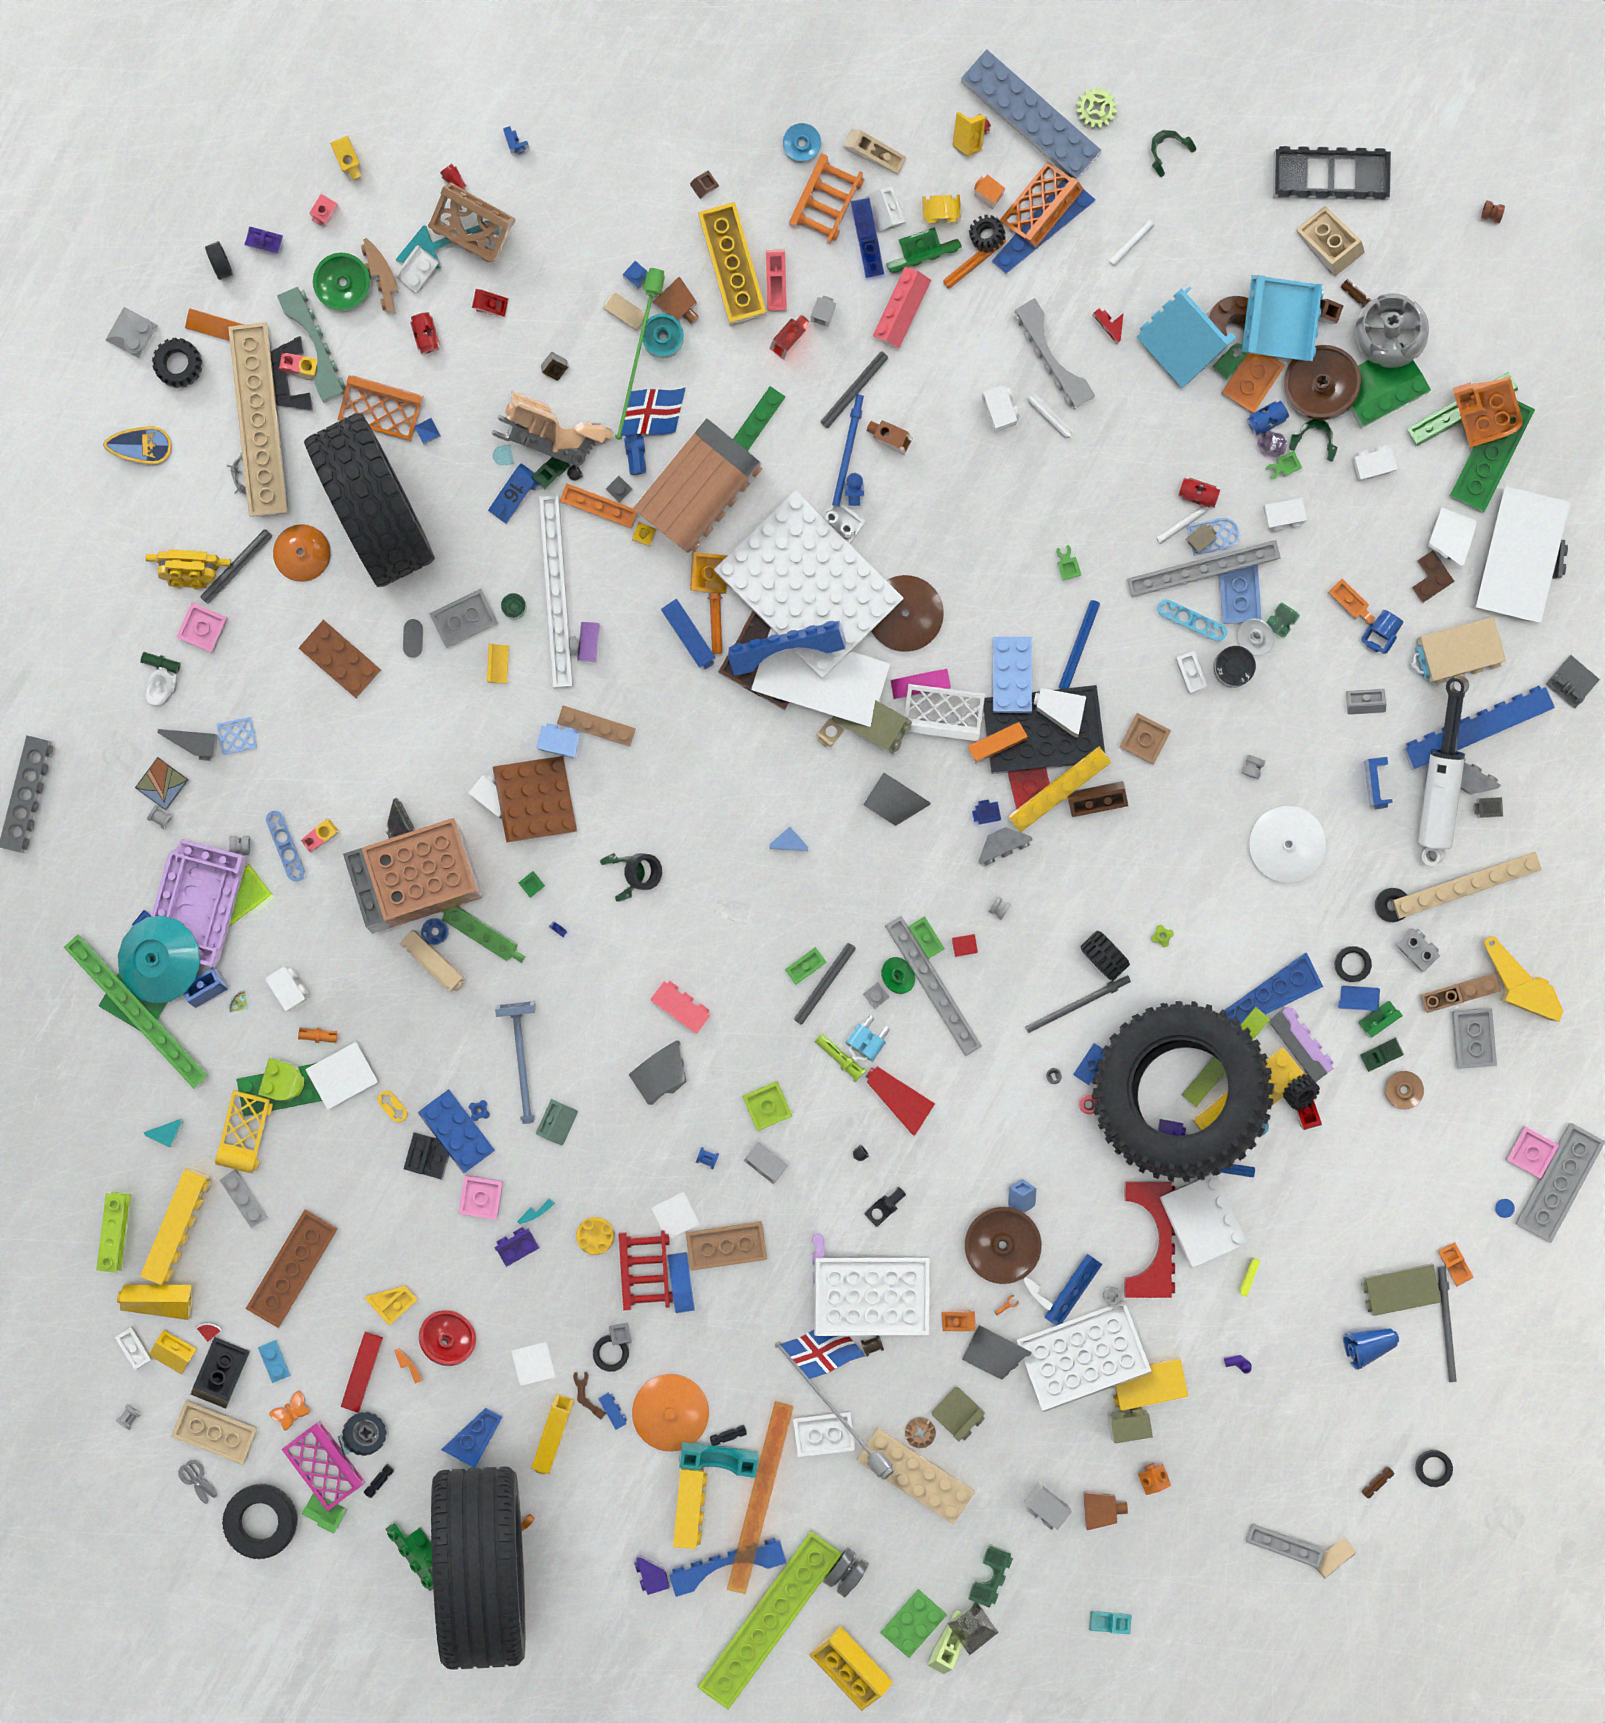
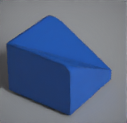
M432 418L414 426L423 444L441 436Z

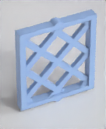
M251 717L216 724L223 755L257 748ZM245 721L242 726H240L239 724L236 723V722ZM247 722L250 723V731L244 728ZM231 724L229 729L223 725ZM234 725L240 728L237 734L231 731ZM221 727L227 731L223 737L220 732ZM242 730L248 733L245 739L239 736ZM229 733L235 736L231 742L226 739ZM250 735L253 738V744L247 742ZM237 738L243 741L239 747L233 744ZM223 741L229 743L226 750L223 747ZM245 743H246L247 745L251 746V747L242 748ZM231 746H233V747H235V748L237 749V750L229 751V749L231 748Z

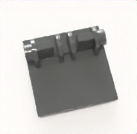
M1570 655L1546 684L1572 707L1576 708L1583 702L1587 694L1600 679Z

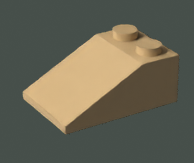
M1326 206L1296 229L1320 261L1335 276L1365 253L1362 241Z

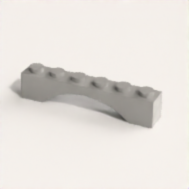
M1033 298L1015 309L1016 315L1014 319L1019 326L1023 325L1026 330L1024 332L1025 337L1029 342L1033 341L1036 346L1034 351L1039 358L1042 357L1046 362L1044 367L1049 375L1053 374L1056 378L1054 383L1059 391H1064L1066 395L1064 399L1068 406H1073L1076 409L1093 399L1095 394L1086 379L1067 371L1052 355L1044 334L1045 313L1037 300Z

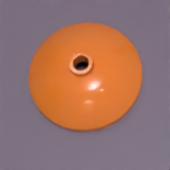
M298 524L288 527L277 537L274 543L273 559L275 565L285 577L293 581L306 582L319 577L326 570L330 561L331 551L327 538L321 531L310 525ZM300 548L304 550L302 555L297 554V550Z

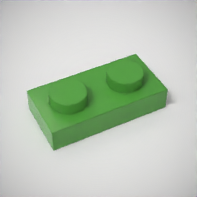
M925 916L908 926L928 959L945 949Z
M815 947L787 967L785 971L797 985L827 962Z

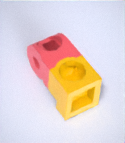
M284 353L281 355L279 370L312 380L315 375L317 359Z
M328 818L307 834L301 842L311 853L340 831L332 820Z

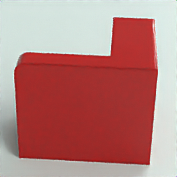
M975 934L952 938L955 957L978 952Z

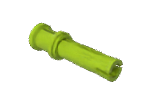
M823 1033L814 1041L841 1065L842 1071H846L854 1078V1082L867 1070L861 1068L851 1056L848 1057Z

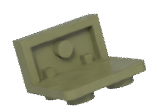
M954 1387L932 1411V1416L958 1441L961 1439L965 1441L972 1433L970 1429L974 1425L978 1427L985 1419L983 1417L985 1412L959 1387Z

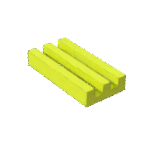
M1251 1258L1239 1290L1240 1295L1248 1296L1260 1260Z

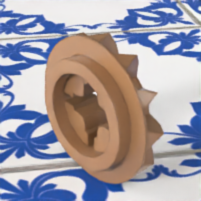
M922 1417L911 1420L905 1429V1437L908 1443L916 1448L928 1447L933 1443L936 1436L933 1423ZM917 1425H919L921 1430H929L924 1433V1441H922L920 1436H912L917 1433Z

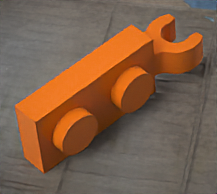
M1343 579L1328 592L1355 619L1360 615L1368 625L1375 619L1366 610L1369 604Z

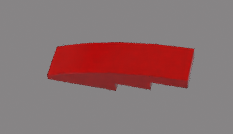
M364 1332L341 1403L342 1408L359 1413L383 1337Z

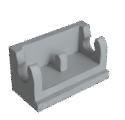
M759 1142L743 1160L772 1184L779 1179L788 1167L785 1162Z

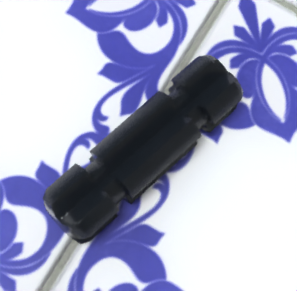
M741 1425L737 1429L733 1428L719 1433L720 1435L710 1436V1442L712 1446H716L720 1442L725 1443L736 1439L738 1436L747 1435L746 1427Z
M386 1464L382 1472H379L370 1483L371 1486L365 1489L364 1494L372 1498L376 1494V1490L378 1491L388 1479L387 1477H390L394 1472V1469Z

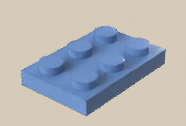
M1258 565L1219 575L1223 624L1243 623L1249 619L1261 620Z

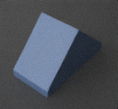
M789 827L770 844L769 849L808 851V846Z

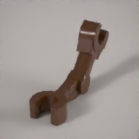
M574 1372L573 1378L578 1389L577 1401L591 1410L601 1420L606 1412L598 1406L596 1407L586 1398L585 1386H587L589 1379L588 1372H584L583 1380L578 1378V1372Z

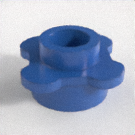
M481 1100L480 1103L469 1104L473 1121H478L480 1118L487 1119L490 1116L485 1100Z

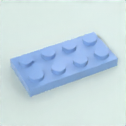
M993 637V713H1032V637Z

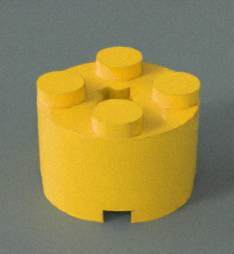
M952 195L930 196V200H926V196H922L923 220H926L927 223H938V219H946V223L958 222L957 218H961L960 195H956V199H952Z

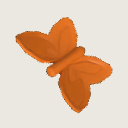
M296 1391L291 1397L290 1406L285 1404L286 1409L275 1408L269 1412V1415L273 1420L281 1422L283 1430L286 1431L292 1425L293 1420L296 1421L298 1417L308 1415L310 1410L303 1405L304 1396L301 1391Z

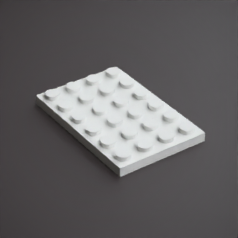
M815 1258L814 1335H929V1258Z
M1125 1301L1016 1340L1018 1345L1032 1352L1029 1357L1026 1356L1023 1360L1043 1412L1152 1373Z

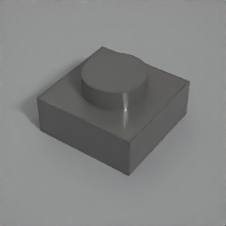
M620 476L606 488L619 503L633 490Z

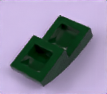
M551 457L531 478L546 490L570 467V464Z
M1395 1037L1360 1054L1368 1072L1403 1056L1404 1052Z

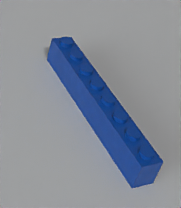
M1539 685L1530 689V694L1524 697L1522 693L1512 697L1513 701L1508 704L1503 701L1494 705V710L1488 712L1486 708L1477 712L1478 717L1470 719L1468 716L1461 719L1456 751L1554 709L1555 706L1547 688L1541 689ZM1444 727L1441 728L1442 732L1439 734L1431 732L1425 735V740L1418 742L1415 739L1406 743L1407 748L1403 750L1412 770L1429 763L1431 749H1441Z

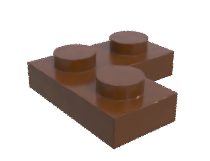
M1434 550L1417 561L1427 578L1413 586L1412 589L1419 600L1424 603L1455 582Z

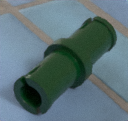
M145 651L140 660L142 664L154 666L157 670L159 667H162L175 674H178L181 662L166 659L163 655L157 656Z

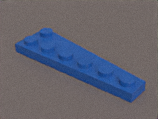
M1062 180L1058 185V189L1064 188L1068 181ZM1083 190L1036 248L1030 245L1024 238L1015 234L992 260V263L1007 274L1072 219L1094 203L1096 199ZM1055 194L1049 195L1046 198V203L1053 202ZM1043 209L1036 210L1034 218L1040 217L1043 214ZM1031 224L1022 226V232L1025 234L1031 229Z
M1304 953L1226 1008V1016L1230 1020L1236 1017L1240 1020V1025L1255 1007L1266 1015L1322 988L1323 985L1308 954Z

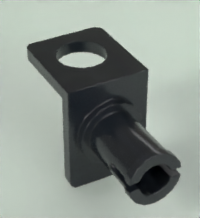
M897 1187L888 1197L884 1195L878 1199L864 1215L875 1227H878L898 1209L895 1205L906 1196V1193L900 1187ZM874 1209L881 1210V1219L873 1218L872 1211Z

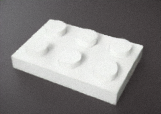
M851 1412L839 1413L852 1428ZM834 1413L793 1418L798 1457L855 1451L853 1435Z

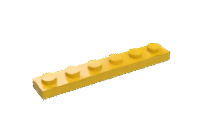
M1100 746L1010 814L1008 816L1009 819L1022 832L1111 764V760Z

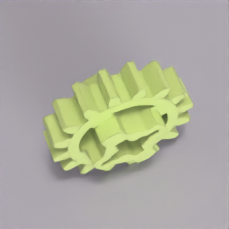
M1092 87L1091 92L1086 89L1084 91L1085 96L1081 94L1079 96L1082 102L1076 103L1080 107L1076 110V113H1081L1079 120L1084 119L1085 126L1090 123L1091 129L1095 125H1098V128L1101 129L1103 123L1108 126V119L1113 121L1114 117L1112 114H1117V110L1113 109V107L1117 106V102H1112L1115 96L1109 97V90L1104 93L1102 92V87L1098 91H1096L1095 87ZM1095 96H1101L1103 99H1098ZM1087 100L1089 108L1084 111V103ZM1094 104H1095L1096 106H1099V105L1101 106L1099 112H1098L1097 109H1096V110H1092L1093 107H1094ZM1109 105V113L1106 116L1104 109ZM1091 116L1097 117L1099 120H1094V119H1091L1090 117H1091Z

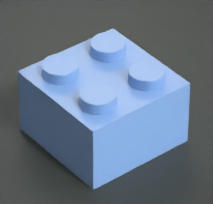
M549 723L541 727L537 743L538 750L576 759L581 736L577 734V730L565 728V731L558 730L559 727L557 725Z

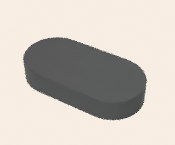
M410 619L404 625L403 651L408 657L415 658L421 654L423 649V625L416 619Z

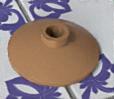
M1400 1071L1389 1078L1385 1093L1388 1101L1394 1107L1411 1109L1422 1100L1424 1086L1416 1074L1409 1071ZM1403 1086L1407 1088L1405 1094H1402L1400 1091Z

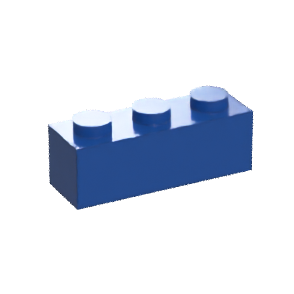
M608 1392L598 1398L615 1430L627 1424V1418L624 1414H621V1408L619 1404L614 1402L615 1397L612 1393Z

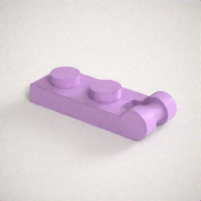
M819 1233L815 1234L812 1238L813 1244L816 1245V1253H812L813 1265H815V1258H824V1238ZM813 1272V1284H815V1272Z

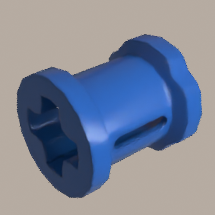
M701 1147L695 1163L698 1164L700 1162L714 1169L719 1153L714 1154Z

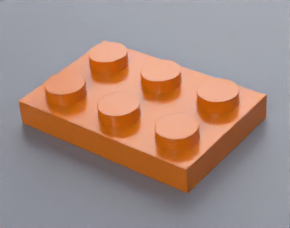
M1247 353L1222 391V394L1251 413H1254L1285 365L1272 356Z

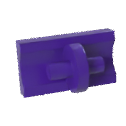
M249 226L244 245L278 254L283 235Z

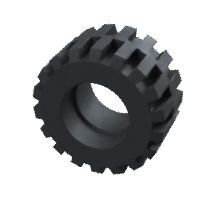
M183 338L164 340L165 343L158 345L159 348L154 351L155 355L152 357V367L156 376L166 385L173 386L174 388L181 386L184 388L187 387V384H193V380L195 378L198 379V374L202 371L201 364L203 363L199 351L192 343ZM182 352L188 358L186 369L181 373H171L167 369L168 358L173 353Z
M1098 930L1080 946L1081 951L1109 980L1114 981L1130 966L1129 960Z

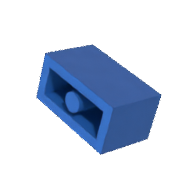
M212 967L196 977L184 996L189 1004L197 1008L226 991L228 987L221 973Z

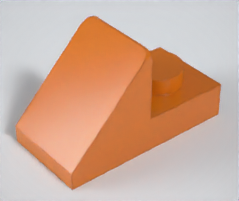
M975 1311L942 1312L943 1331H976Z

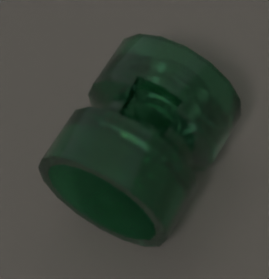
M511 593L502 599L501 609L506 617L517 620L525 615L527 604L522 596Z
M1280 602L1274 610L1275 615H1271L1266 623L1274 633L1285 638L1291 630L1290 625H1294L1300 615L1286 604Z

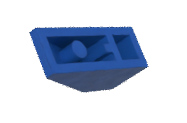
M687 1252L668 1255L675 1313L694 1311L695 1305Z

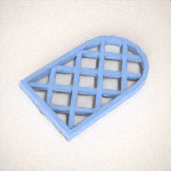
M1217 518L1187 526L1188 534L1191 535L1190 530L1196 531L1191 527L1199 525L1201 527L1204 523L1212 522V527H1214L1216 523L1221 526L1220 531L1216 534V538L1221 537L1225 540L1221 546L1215 541L1212 542L1208 549H1204L1206 551L1199 554L1192 548L1193 555L1225 550L1233 546L1239 538L1237 524L1228 518ZM1226 520L1223 525L1218 521ZM1228 521L1234 525L1231 530L1225 526ZM1223 529L1230 532L1226 538L1220 534ZM1231 534L1237 536L1234 542L1228 539ZM1226 542H1229L1231 544L1229 546L1223 547ZM1213 545L1219 547L1217 549L1210 550Z

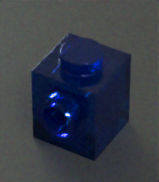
M989 799L978 801V805L972 811L973 820L978 822V825L1001 821L998 801L990 803Z

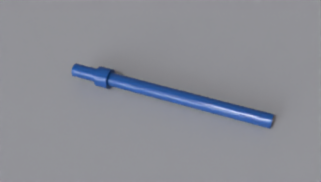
M856 395L854 408L851 409V422L832 502L833 506H840L858 421L862 417L863 395Z

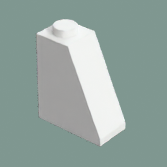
M1041 688L1040 693H1036L1034 699L1037 711L1072 736L1078 737L1086 697Z

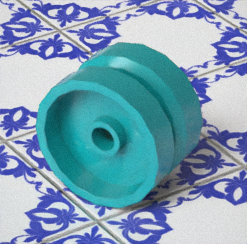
M657 314L647 320L643 337V345L646 351L659 359H668L675 356L681 350L684 343V333L680 322L668 314ZM661 334H665L667 338L665 340H660L659 336Z

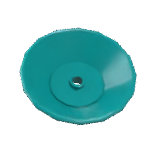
M166 916L147 917L133 925L122 939L118 952L119 974L126 987L138 999L154 1004L171 1002L185 994L195 981L200 966L199 946L192 932L179 920ZM153 956L156 957L155 962H152Z

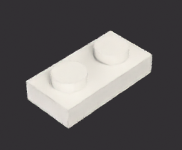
M1195 651L1176 657L1189 693L1208 687Z
M132 1327L115 1337L134 1370L152 1360Z

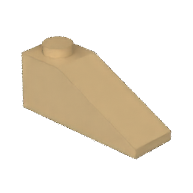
M851 129L843 147L896 174L899 173L906 159V156L862 130Z

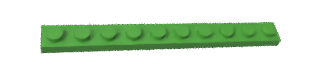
M79 934L64 946L65 950L193 1089L208 1077V1074Z

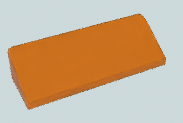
M189 308L185 328L230 341L228 327L244 324Z
M1018 722L967 746L976 764L1027 740L1028 737Z

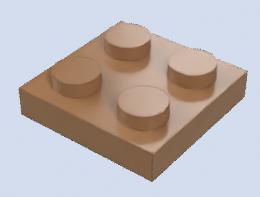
M1137 713L1120 748L1154 765L1171 730Z

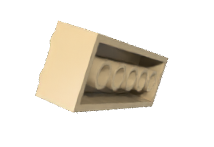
M879 1427L876 1428L866 1443V1446L872 1453L874 1451H877V1453L882 1451L893 1464L895 1471L885 1480L953 1524L975 1493L974 1489ZM863 1448L857 1457V1462L871 1470L867 1465L869 1454Z

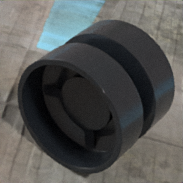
M1242 646L1225 648L1216 656L1213 663L1215 678L1220 684L1229 688L1243 686L1251 680L1256 670L1254 656L1248 649Z

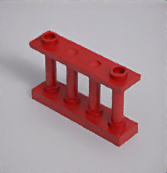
M661 1230V1236L631 1238V1236H627V1232L618 1233L623 1311L631 1310V1306L635 1305V1303L665 1302V1307L669 1308L670 1303H673L672 1291L669 1292L666 1245H670L669 1234H665V1230ZM662 1244V1255L628 1256V1248H631V1246ZM663 1263V1275L634 1277L629 1275V1267H632V1265ZM664 1282L665 1294L634 1296L630 1292V1286H634V1284Z

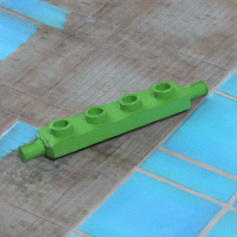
M457 906L441 911L444 913L443 921L505 961L513 957L522 963L526 956L516 951L517 943L461 907Z

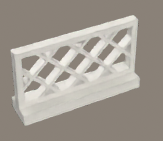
M909 684L904 714L905 717L912 721L909 732L979 741L985 694ZM912 690H917L924 696L915 701L911 696ZM933 693H939L943 699L934 704L929 696ZM953 695L959 696L962 700L955 707L948 700ZM971 698L980 699V705L972 709L967 701ZM927 699L932 707L924 712L918 704ZM946 702L951 709L943 715L937 707ZM965 704L970 712L962 717L956 709ZM914 707L921 713L917 718L908 717L909 711ZM934 709L940 715L935 721L930 720L927 716ZM954 712L959 720L955 723H949L945 717ZM973 714L977 719V725H968L965 719Z

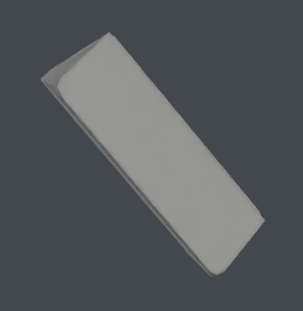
M1385 689L1346 691L1347 712L1349 715L1386 712Z

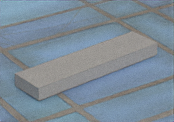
M1252 1524L1246 1541L1247 1543L1318 1569L1326 1551L1256 1524Z

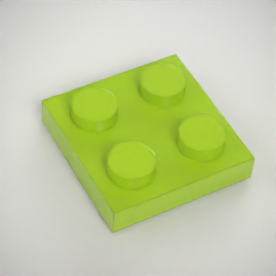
M778 1081L742 1096L757 1131L792 1117Z

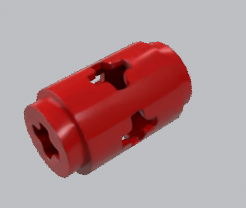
M429 312L412 316L410 324L417 349L420 350V353L427 354L439 350L438 335L433 318Z
M1189 477V479H1183L1178 496L1182 497L1183 500L1207 508H1215L1220 489H1217V486Z

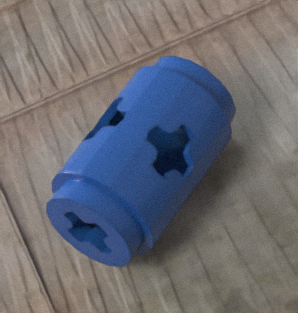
M1274 401L1251 414L1250 418L1247 419V423L1255 436L1258 434L1262 435L1286 422V419L1289 418V413L1282 401Z

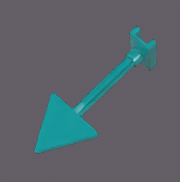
M423 225L399 254L396 261L404 263L417 245L438 260L436 250L453 243L447 237L432 242L427 226ZM479 225L466 229L468 234L484 231ZM499 227L494 232L501 234L503 228ZM440 263L438 264V266L436 267V269H440V268H441Z

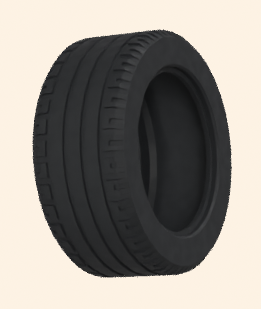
M506 1466L499 1467V1469L496 1467H484L483 1470L481 1468H468V1470L452 1469L450 1471L448 1469L438 1471L432 1479L431 1550L435 1623L440 1662L450 1670H457L458 1668L473 1669L474 1667H477V1669L489 1668L490 1666L496 1668L505 1667V1665L509 1667L517 1666L525 1658L526 1627L522 1527L516 1472Z

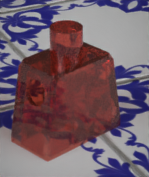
M800 315L796 321L791 318L773 338L769 349L785 360L804 337L805 327L809 323L808 319L803 315Z

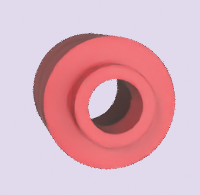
M1092 1095L1083 1096L1079 1101L1080 1110L1085 1114H1094V1103H1097V1099H1092ZM1086 1101H1091L1092 1106L1090 1108L1085 1107Z

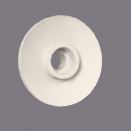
M1249 619L1240 625L1237 639L1240 646L1248 649L1252 655H1263L1272 648L1274 633L1266 622L1259 619ZM1255 632L1259 633L1261 637L1256 636Z

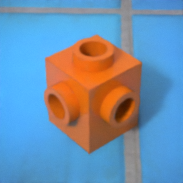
M1155 1463L1149 1464L1144 1467V1471L1138 1473L1146 1495L1160 1492L1171 1486L1163 1464L1155 1466Z

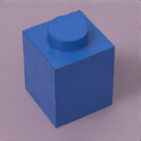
M634 261L623 273V278L638 290L644 284L646 272L648 271L637 261Z

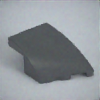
M883 773L863 805L896 826L928 807L931 803L894 778Z
M677 1040L649 1057L628 1074L648 1105H653L665 1093H675L686 1083V1076L683 1070L684 1063L679 1049L681 1043Z
M979 1325L962 1360L1002 1380L1011 1370L1019 1366L1018 1363L1026 1356L1029 1357L1032 1352Z

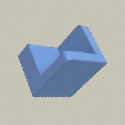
M1022 1179L1009 1187L1008 1205L1025 1213L1035 1206L1036 1188Z

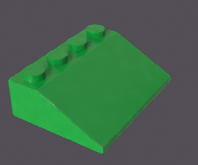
M1367 360L1358 365L1361 374V390L1356 402L1350 409L1362 429L1426 395L1431 389L1414 360L1405 366L1397 368L1382 367L1380 364Z

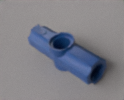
M642 434L626 435L624 442L626 455H628L630 475L645 474L644 437Z

